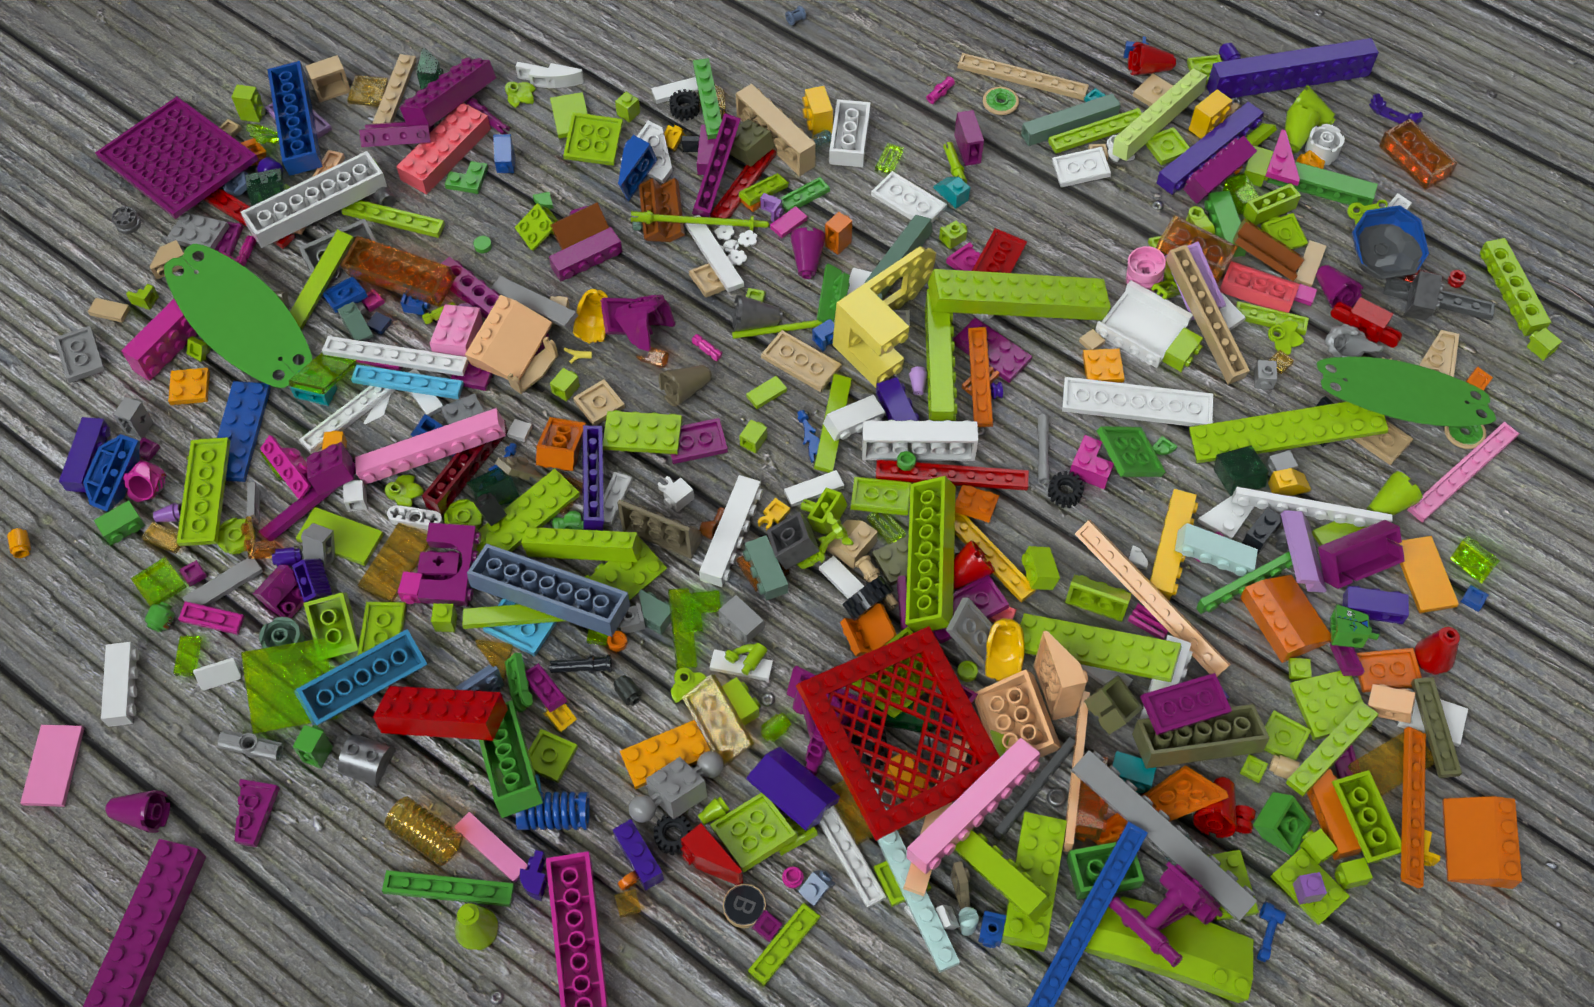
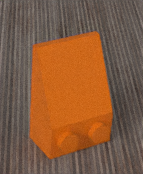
M549 417L536 446V465L545 468L552 467L564 471H573L582 444L583 425L586 426V423Z

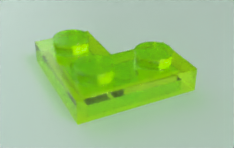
M247 124L246 131L250 132V137L255 138L256 142L266 144V142L276 144V142H279L278 132L258 124Z
M719 590L680 594L683 633L703 631L701 613L719 612L721 608Z

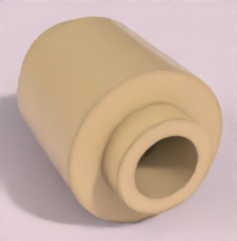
M1274 755L1269 771H1272L1276 776L1288 779L1300 767V762L1282 755Z

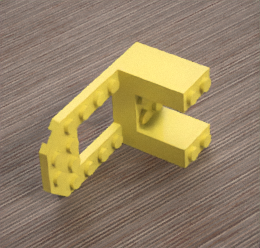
M919 246L836 303L832 345L875 388L877 383L889 380L891 376L897 375L903 370L904 358L894 347L908 339L910 326L893 310L900 309L904 303L913 300L929 280L936 257V252L931 248L925 249ZM903 277L901 289L883 301L877 296L882 289L893 285L897 279Z

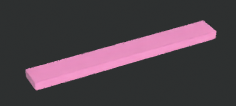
M1503 422L1481 444L1474 448L1426 491L1418 504L1408 508L1407 511L1423 523L1516 439L1520 433L1506 422Z

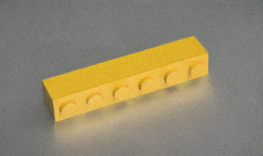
M1178 489L1173 490L1150 577V582L1169 601L1171 596H1175L1177 593L1178 584H1175L1176 578L1180 579L1183 569L1179 565L1180 562L1185 560V556L1182 553L1175 551L1177 533L1186 523L1194 524V519L1191 517L1192 513L1196 514L1198 503L1195 502L1196 494Z

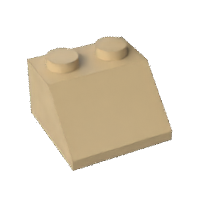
M846 520L842 525L847 531L848 538L854 544L844 545L841 539L837 540L835 538L827 546L826 551L854 569L856 567L855 563L863 556H866L877 543L878 531L863 521Z

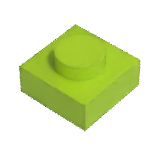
M1290 658L1288 660L1289 679L1303 680L1312 677L1310 659Z

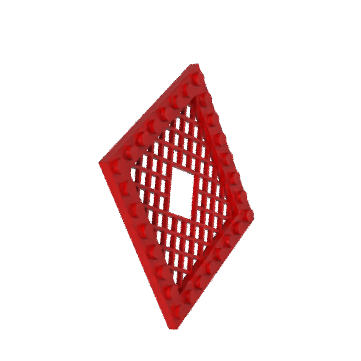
M930 626L796 685L875 841L957 800L1000 758ZM910 658L909 666L900 663ZM914 660L923 663L921 671L912 668ZM894 665L893 673L884 670ZM898 667L907 670L906 678L897 675ZM926 668H928V670H929V672H930V674H931L932 676H930V675H928V674L925 673V672H926ZM911 672L920 676L918 684L909 681ZM878 673L877 680H874L869 676ZM882 674L891 677L890 686L881 683ZM924 678L933 682L931 690L922 686ZM895 679L904 683L903 691L893 688ZM862 680L860 688L855 685H852L853 683ZM866 681L875 685L873 693L864 690ZM908 685L917 689L915 697L907 694ZM936 685L939 688L941 694L935 692ZM846 687L844 695L835 692ZM879 687L888 690L886 699L877 695ZM849 689L859 692L857 701L848 697ZM921 691L930 694L928 703L919 699ZM892 692L901 696L900 704L890 701ZM863 694L872 698L870 706L861 703ZM833 696L842 699L840 708L831 705ZM934 696L943 700L941 708L932 705ZM905 698L914 702L912 710L903 707ZM876 700L885 703L883 712L874 709ZM846 702L856 705L854 714L844 710ZM946 703H947V705H948V707H949L951 713L945 710V708H946ZM918 704L927 707L925 716L916 712ZM889 706L924 720L916 755L881 741ZM859 707L869 711L867 720L857 716ZM931 709L940 713L938 721L929 718ZM873 713L882 717L880 725L871 722ZM843 715L852 718L850 727L841 724ZM944 715L953 718L951 727L942 723ZM856 721L865 724L863 733L854 730ZM928 722L937 726L935 734L926 731ZM956 722L961 731L955 729ZM869 726L879 730L877 739L867 735ZM941 728L950 731L948 740L939 736ZM853 734L862 738L860 747L851 743ZM954 734L962 737L961 746L952 742ZM925 735L934 739L932 748L923 744ZM866 740L875 743L873 752L864 749ZM938 741L947 744L945 753L936 750ZM966 741L969 744L971 750L965 748ZM879 745L889 749L887 758L877 754ZM951 747L960 750L958 759L949 755ZM922 749L931 752L929 761L920 758ZM893 751L902 754L900 763L891 760ZM964 752L972 755L971 764L962 761ZM863 753L872 757L870 766L861 762ZM935 754L944 758L942 767L933 763ZM906 757L915 760L913 769L904 766ZM876 759L885 762L884 771L874 768ZM948 760L957 763L955 772L946 769ZM919 762L928 766L926 774L917 771ZM889 764L899 768L897 777L888 774ZM961 765L966 768H969L968 770L959 774ZM932 768L941 771L939 780L930 777ZM903 770L912 774L910 783L901 779ZM873 773L882 776L880 785L871 782ZM945 773L953 776L952 778L944 781ZM916 776L925 779L923 788L914 785ZM886 778L895 781L893 791L884 787ZM929 781L937 784L936 786L928 789ZM899 784L909 787L907 796L898 793ZM913 789L921 792L911 798ZM883 792L892 795L890 805L881 801ZM896 797L904 800V802L895 806Z

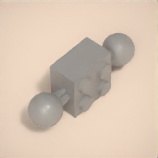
M707 751L700 755L697 760V766L693 769L681 757L646 778L649 796L638 795L631 800L629 804L630 816L637 822H647L653 818L656 807L660 805L673 819L677 818L707 798L706 784L702 777L714 778L718 776L723 770L722 757L716 752Z

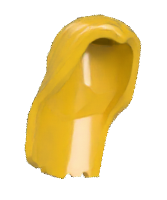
M590 289L583 294L577 305L576 313L578 316L573 326V334L588 344L598 341L603 342L606 335L601 299L608 298L605 292L596 289Z
M1002 618L995 621L987 639L985 675L990 679H996L998 682L1022 671L1025 648L1024 633L1021 625L1015 620Z

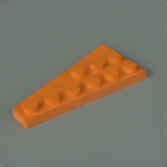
M1186 765L1143 794L1154 803L1152 807L1158 812L1162 810L1170 817L1169 822L1229 798L1226 790ZM1116 813L1088 833L1089 837L1098 845L1117 842L1127 821Z

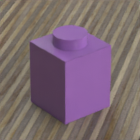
M1320 872L1300 875L1293 883L1299 905L1321 901L1327 894Z

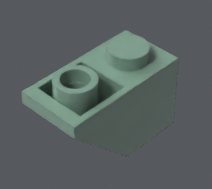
M641 589L639 597L645 626L662 635L675 618L674 608L670 603L658 600L653 593L645 592Z

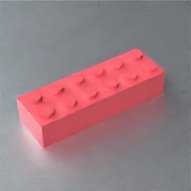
M465 103L460 104L430 132V143H419L396 166L400 180L427 195L491 130L488 115Z

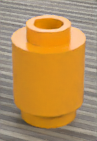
M21 528L11 530L7 534L10 553L15 558L27 557L31 550L28 532Z

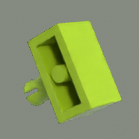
M825 488L817 502L804 499V502L801 503V510L810 512L807 519L814 531L828 535L833 531L832 525L827 523L828 512H831L835 516L834 519L838 520L848 505L841 492Z

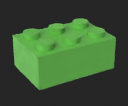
M1116 842L1069 851L1066 860L1077 900L1085 899L1088 896ZM1137 854L1116 893L1139 889L1143 884L1144 877Z

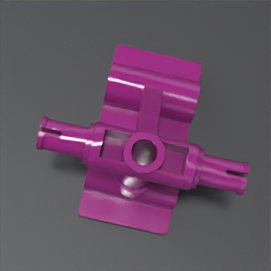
M795 666L790 678L787 695L794 698L793 710L798 714H804L810 737L805 756L807 761L805 768L816 776L818 767L824 761L827 746L796 688L798 683L816 675ZM839 689L835 692L844 695L845 690ZM848 693L849 698L857 701V696ZM833 696L831 705L840 708L842 699ZM861 699V703L867 705V701ZM846 702L844 710L854 714L856 705ZM859 707L857 716L863 718L865 709ZM845 715L842 716L841 724L847 726L846 724L852 722V718Z
M1168 861L1166 864L1168 869L1163 873L1159 881L1168 890L1165 893L1166 897L1147 918L1138 910L1130 909L1119 897H1115L1110 902L1109 907L1122 918L1121 921L1125 927H1130L1151 947V951L1154 954H1160L1172 967H1176L1182 961L1183 956L1169 945L1168 938L1160 930L1189 913H1192L1205 925L1209 924L1217 915L1221 917L1223 914L1219 910L1220 905L1196 879L1189 876L1179 864L1173 866Z

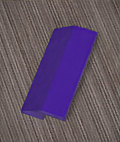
M781 747L767 753L746 778L747 781L806 831L819 824L824 811L837 804L840 799L839 795Z

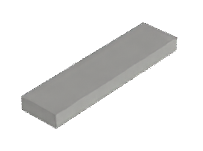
M251 555L183 597V600L209 606L258 576L263 570Z

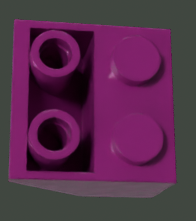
M279 565L253 593L267 608L280 617L292 618L304 605L294 571L288 565Z

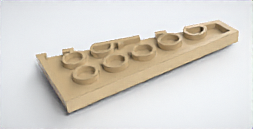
M1441 330L1419 366L1454 377L1459 334Z

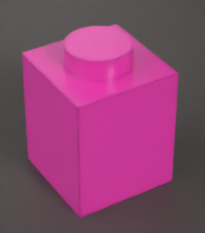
M403 571L398 589L401 601L407 604L421 603L417 597L420 579H425L423 574Z

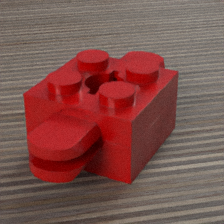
M1361 297L1353 308L1342 302H1337L1330 312L1332 318L1349 326L1356 327L1371 342L1378 344L1380 341L1394 348L1402 339L1400 331L1388 326L1393 313Z

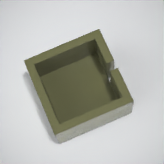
M747 119L738 126L730 155L752 166L775 147L771 132L762 126L758 127V124Z
M1119 675L1108 681L1084 700L1089 711L1094 716L1097 715L1099 717L1098 721L1101 727L1109 735L1127 724L1143 709Z

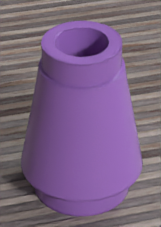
M173 503L154 511L153 518L155 522H179L182 505Z

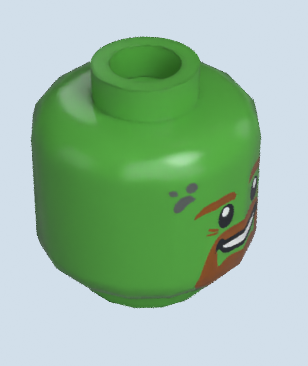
M161 602L160 605H151L144 619L147 623L146 627L160 633L163 630H169L176 616L175 612L171 610L172 606Z

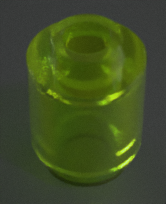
M784 713L775 714L761 725L762 730L760 734L766 741L774 742L789 730L791 722Z

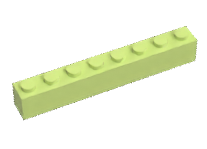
M1195 69L1187 73L1114 138L1112 154L1125 161L1132 157L1153 135L1161 131L1205 91L1207 75Z

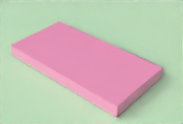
M41 725L20 802L23 806L65 807L84 732L82 726Z

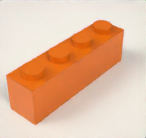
M1329 769L1307 792V795L1321 829L1338 848L1332 855L1334 860L1358 855L1362 849L1332 784V781L1338 778Z

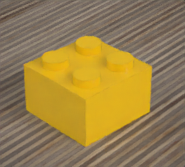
M825 86L805 89V97H802L805 108L802 109L804 119L807 118L808 131H811L813 137L832 134L833 109Z
M1215 90L1195 106L1189 131L1202 139L1227 119L1232 110L1233 100L1219 90Z

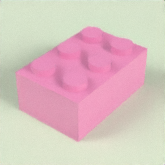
M445 304L430 341L431 351L466 357L465 353L483 325L480 308Z

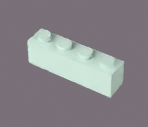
M1186 523L1178 530L1175 551L1182 553V555L1196 558L1202 563L1212 564L1222 570L1231 571L1237 576H1244L1255 570L1258 549Z

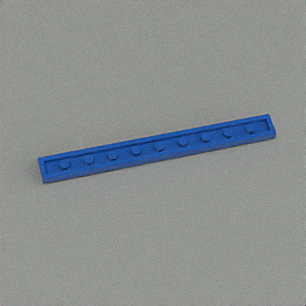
M1129 821L1127 822L1027 1007L1055 1006L1148 832Z

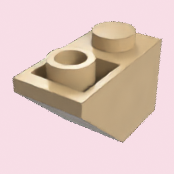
M177 240L161 246L150 265L156 280L165 277L164 266L166 262L172 258L182 257L184 254ZM175 266L172 269V273L183 269V267Z

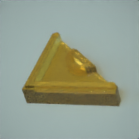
M476 639L477 647L492 667L497 666L504 681L507 673L505 661L511 657L512 644Z

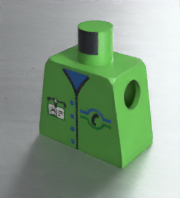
M1336 604L1330 617L1331 645L1362 648L1368 638L1378 639L1380 629L1369 626V616L1367 614Z

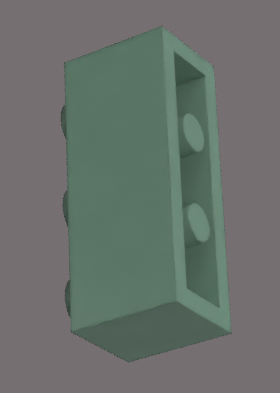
M767 535L746 542L743 556L746 562H750V572L753 579L757 578V588L760 595L764 594L767 601L787 594L788 582L774 555Z

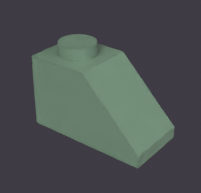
M354 302L337 309L344 326L354 340L366 341L374 337Z

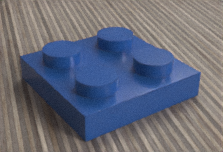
M353 276L325 290L322 294L335 313H338L337 309L351 302L359 303L368 297L365 290Z

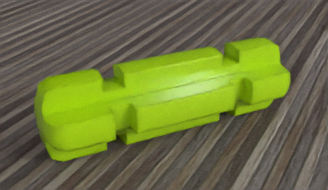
M450 302L447 305H455V303ZM444 305L432 310L430 314L429 312L423 314L424 323L430 324L433 322L432 320H439Z

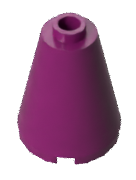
M807 227L798 228L791 232L790 237L798 275L803 279H811L817 272L826 239L825 233L817 228H813V231L807 230Z
M1330 265L1321 266L1317 270L1316 278L1332 309L1337 302L1353 307L1362 296L1360 293L1361 289L1363 290L1362 285Z
M152 790L113 797L106 804L105 811L110 819L148 833H157L160 826L164 827L167 823L170 803H166L165 797L168 796L165 792Z

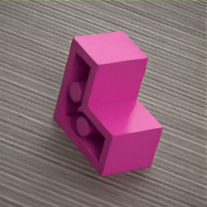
M1084 435L1071 465L1070 473L1073 472L1074 477L1078 475L1079 480L1082 479L1083 482L1105 489L1114 463L1098 457L1102 445L1100 440Z

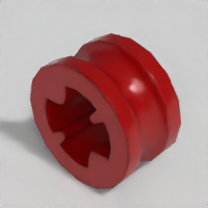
M1453 270L1447 282L1450 286L1459 288L1464 284L1466 275L1460 270Z

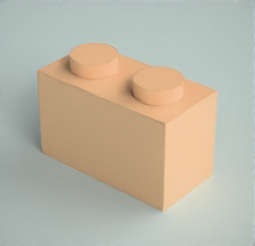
M1373 684L1368 706L1379 713L1378 717L1411 723L1415 704V692L1404 688L1395 689L1383 684Z

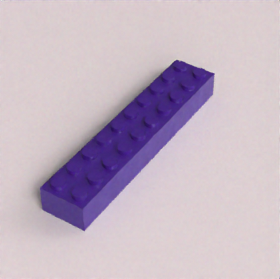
M1372 38L1217 62L1213 63L1206 87L1209 94L1219 90L1229 98H1238L1304 87L1306 85H1318L1366 77L1370 75L1379 52Z

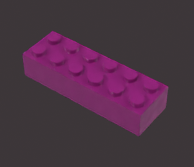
M464 58L460 64L451 67L449 72L440 75L436 81L430 82L427 85L428 87L417 91L416 95L412 98L406 99L405 103L399 106L406 124L413 126L429 125L430 127L495 80L496 75L490 60Z

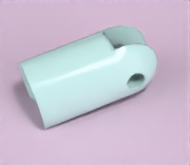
M965 907L959 912L958 921L961 934L964 936L972 935L976 930L979 917L974 908Z

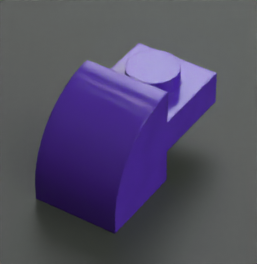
M535 850L534 856H530L527 868L529 870L520 868V881L525 892L531 898L542 901L548 882L546 875L542 873L546 856L543 851Z

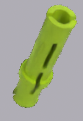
M947 142L948 148L944 144L943 149L951 166V174L954 177H960L967 184L964 167L960 164L954 144Z

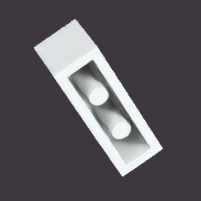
M873 394L827 414L823 424L834 441L844 440L855 432H862L863 421H882L885 411Z

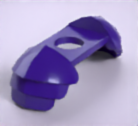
M1379 93L1373 95L1369 106L1374 113L1395 121L1403 127L1419 126L1423 118L1422 112L1410 113L1408 116L1386 107L1387 102L1383 101Z

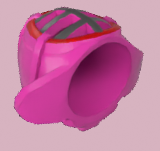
M140 460L129 473H125L123 478L125 486L128 488V497L136 502L153 499L163 490L167 476L160 467Z

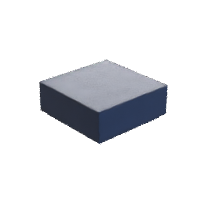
M376 312L367 322L370 330L382 335L390 326L392 320Z

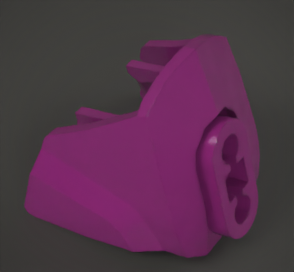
M649 295L630 301V303L618 307L615 314L618 323L630 342L637 348L647 352L651 350L650 335L653 334L651 325L669 327L676 325L669 303L664 299L663 295Z

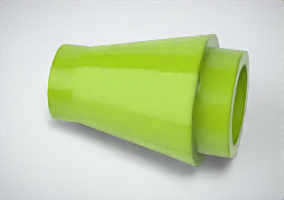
M720 796L717 799L714 798L698 814V817L706 825L726 815V812L730 809Z

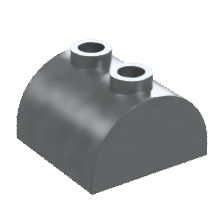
M353 734L348 738L341 750L338 760V772L344 776L377 787L395 752V748Z

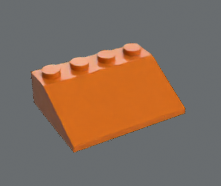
M1292 575L1264 579L1245 587L1240 598L1282 663L1331 642V633Z
M1496 796L1443 799L1447 881L1513 889L1522 882L1515 799Z

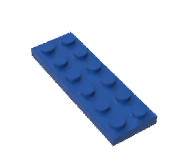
M237 381L232 383L217 438L228 437L231 441L226 481L246 482L271 386L266 383Z

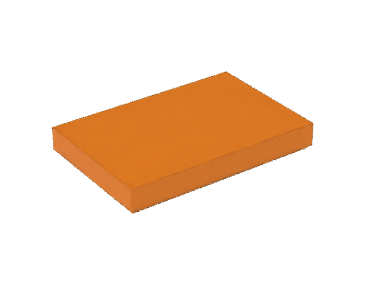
M1413 648L1356 653L1364 669L1363 675L1358 676L1362 693L1371 692L1373 684H1383L1395 689L1413 688L1411 684L1413 679L1422 678Z

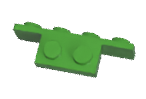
M829 263L825 265L817 320L823 323L829 319L834 323L836 303L847 296L850 286V275L845 272L842 273L840 269Z

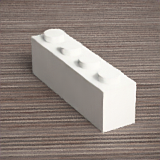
M131 642L106 645L101 720L108 727L133 724V716L136 715L134 697H137L135 679L138 678L136 662L139 660V651Z

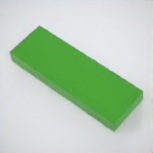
M819 177L779 199L782 200V208L787 213L795 206L800 208L830 192V187Z

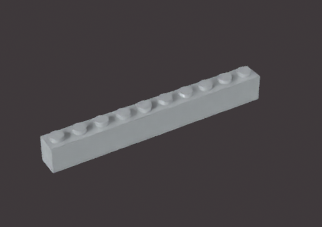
M1089 750L1071 771L1127 822L1129 821L1148 832L1145 838L1175 865L1179 864L1189 876L1196 879L1221 907L1236 920L1240 921L1257 902L1253 897L1255 893L1246 885L1244 887L1240 886L1236 882L1238 878L1229 870L1225 872L1219 867L1221 863L1214 856L1210 855L1208 857L1202 852L1204 848L1196 840L1191 842L1185 836L1187 832L1179 825L1174 827L1169 822L1170 817L1165 812L1155 810L1152 807L1154 803L1147 796L1143 795L1141 797L1135 792L1137 788L1130 781L1124 782L1119 777L1120 772L1113 766L1107 767L1102 762L1104 758L1096 751L1092 753Z

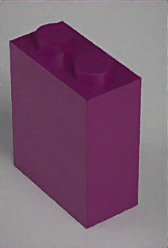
M974 110L957 112L954 136L964 166L980 164L984 139Z

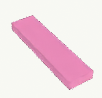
M470 812L454 826L456 831L513 883L520 878V868L528 870L527 864Z

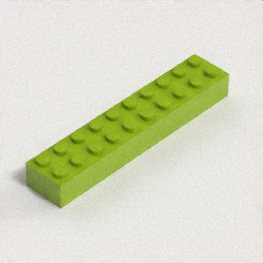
M934 269L928 280L933 312L1103 320L1111 308L1105 281L1100 278Z

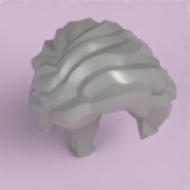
M1348 324L1332 327L1325 339L1328 352L1334 357H1361L1364 352H1382L1384 349L1377 343L1366 339L1362 331Z

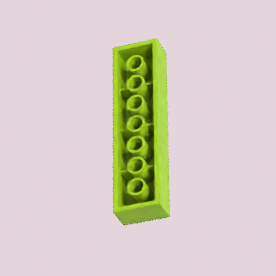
M927 289L925 335L928 417L932 421H956L957 403H955V399L957 397V388L954 386V383H956V372H954L955 356H953L955 345L954 341H952L954 336V326H952L953 313L933 312L929 289Z
M946 476L910 484L905 624L914 632L930 626L932 631L947 628L953 617L956 486Z

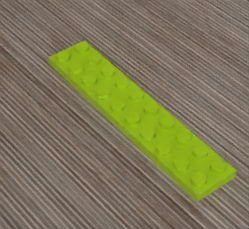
M1342 402L1189 427V433L1197 464L1388 433V426L1384 415L1349 402Z

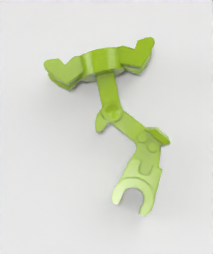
M828 512L827 523L832 525L833 531L827 536L818 539L821 542L820 551L799 562L797 566L801 569L814 566L818 561L823 563L826 558L825 551L827 546L835 538L837 540L841 539L844 545L854 544L848 538L847 531L841 524V520L834 519L835 516L831 512Z

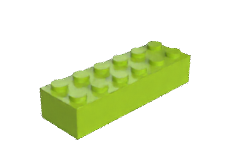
M1024 812L1015 856V863L1019 867L1017 870L1021 874L1024 871L1029 874L1037 888L1041 885L1050 894L1048 898L1052 905L1033 923L1008 900L1001 943L1044 952L1048 942L1066 820Z

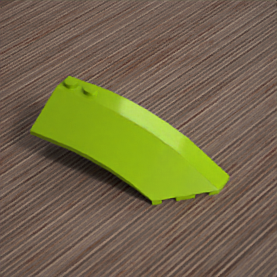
M1124 896L1120 898L1130 909L1138 910L1145 918L1158 906ZM1109 906L1084 950L1103 959L1113 960L1180 981L1235 1003H1241L1249 999L1253 981L1254 939L1213 923L1205 925L1198 918L1191 915H1186L1160 930L1168 938L1169 945L1183 956L1182 961L1176 967H1172L1160 954H1154L1151 951V947L1130 927L1123 925L1122 918Z

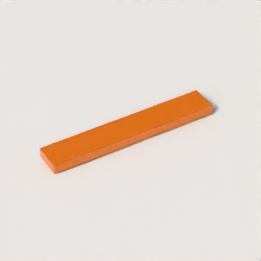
M986 327L968 328L973 420L977 422V427H993Z

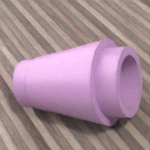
M913 367L909 373L913 394L923 395L927 379L926 369L924 367Z

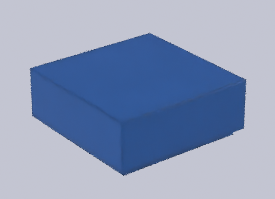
M1470 585L1460 602L1479 612L1489 594Z

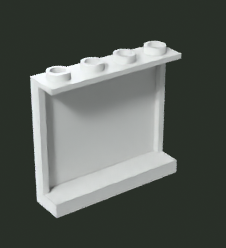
M1130 280L1126 291L1102 322H1097L1095 331L1116 347H1120L1132 356L1145 361L1148 365L1158 368L1163 361L1168 347L1184 327H1189L1193 314Z

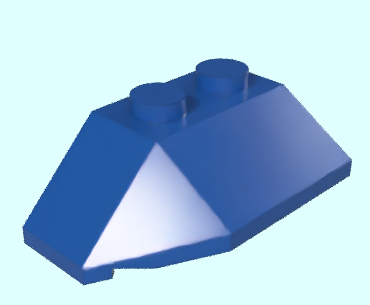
M120 434L98 447L83 481L89 505L109 512L125 497L128 488H126L123 478L125 473H129L140 460L139 440Z

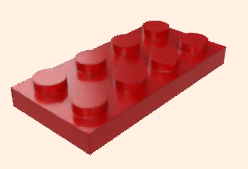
M995 228L972 271L1012 273L1027 241Z

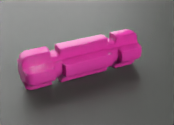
M248 235L236 258L242 266L246 265L247 259L256 243L254 236Z
M699 334L692 338V343L699 346V349L708 356H711L715 361L722 357V352L715 349L711 343L703 339Z

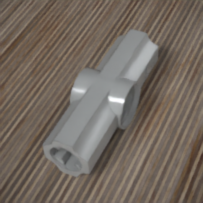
M229 730L220 732L217 744L221 749L243 753L249 758L260 757L272 761L281 759L284 747L283 743L259 738L252 733L242 734ZM254 743L252 747L247 748L249 744Z

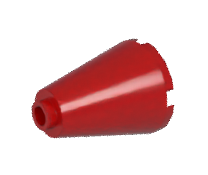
M1135 42L1132 47L1135 48L1133 51H1130L1128 57V70L1132 71L1130 74L1133 76L1171 71L1176 66V58L1173 54L1142 42Z
M972 540L954 558L953 590L995 572L990 560L986 559V554Z
M1444 627L1421 639L1414 649L1418 666L1434 675L1448 672L1454 666L1460 641L1458 631L1452 627Z
M1221 777L1215 779L1213 783L1226 790L1229 798L1197 810L1194 814L1193 822L1196 828L1206 835H1209V832L1216 834L1217 838H1226L1232 836L1237 828L1235 784L1229 778Z

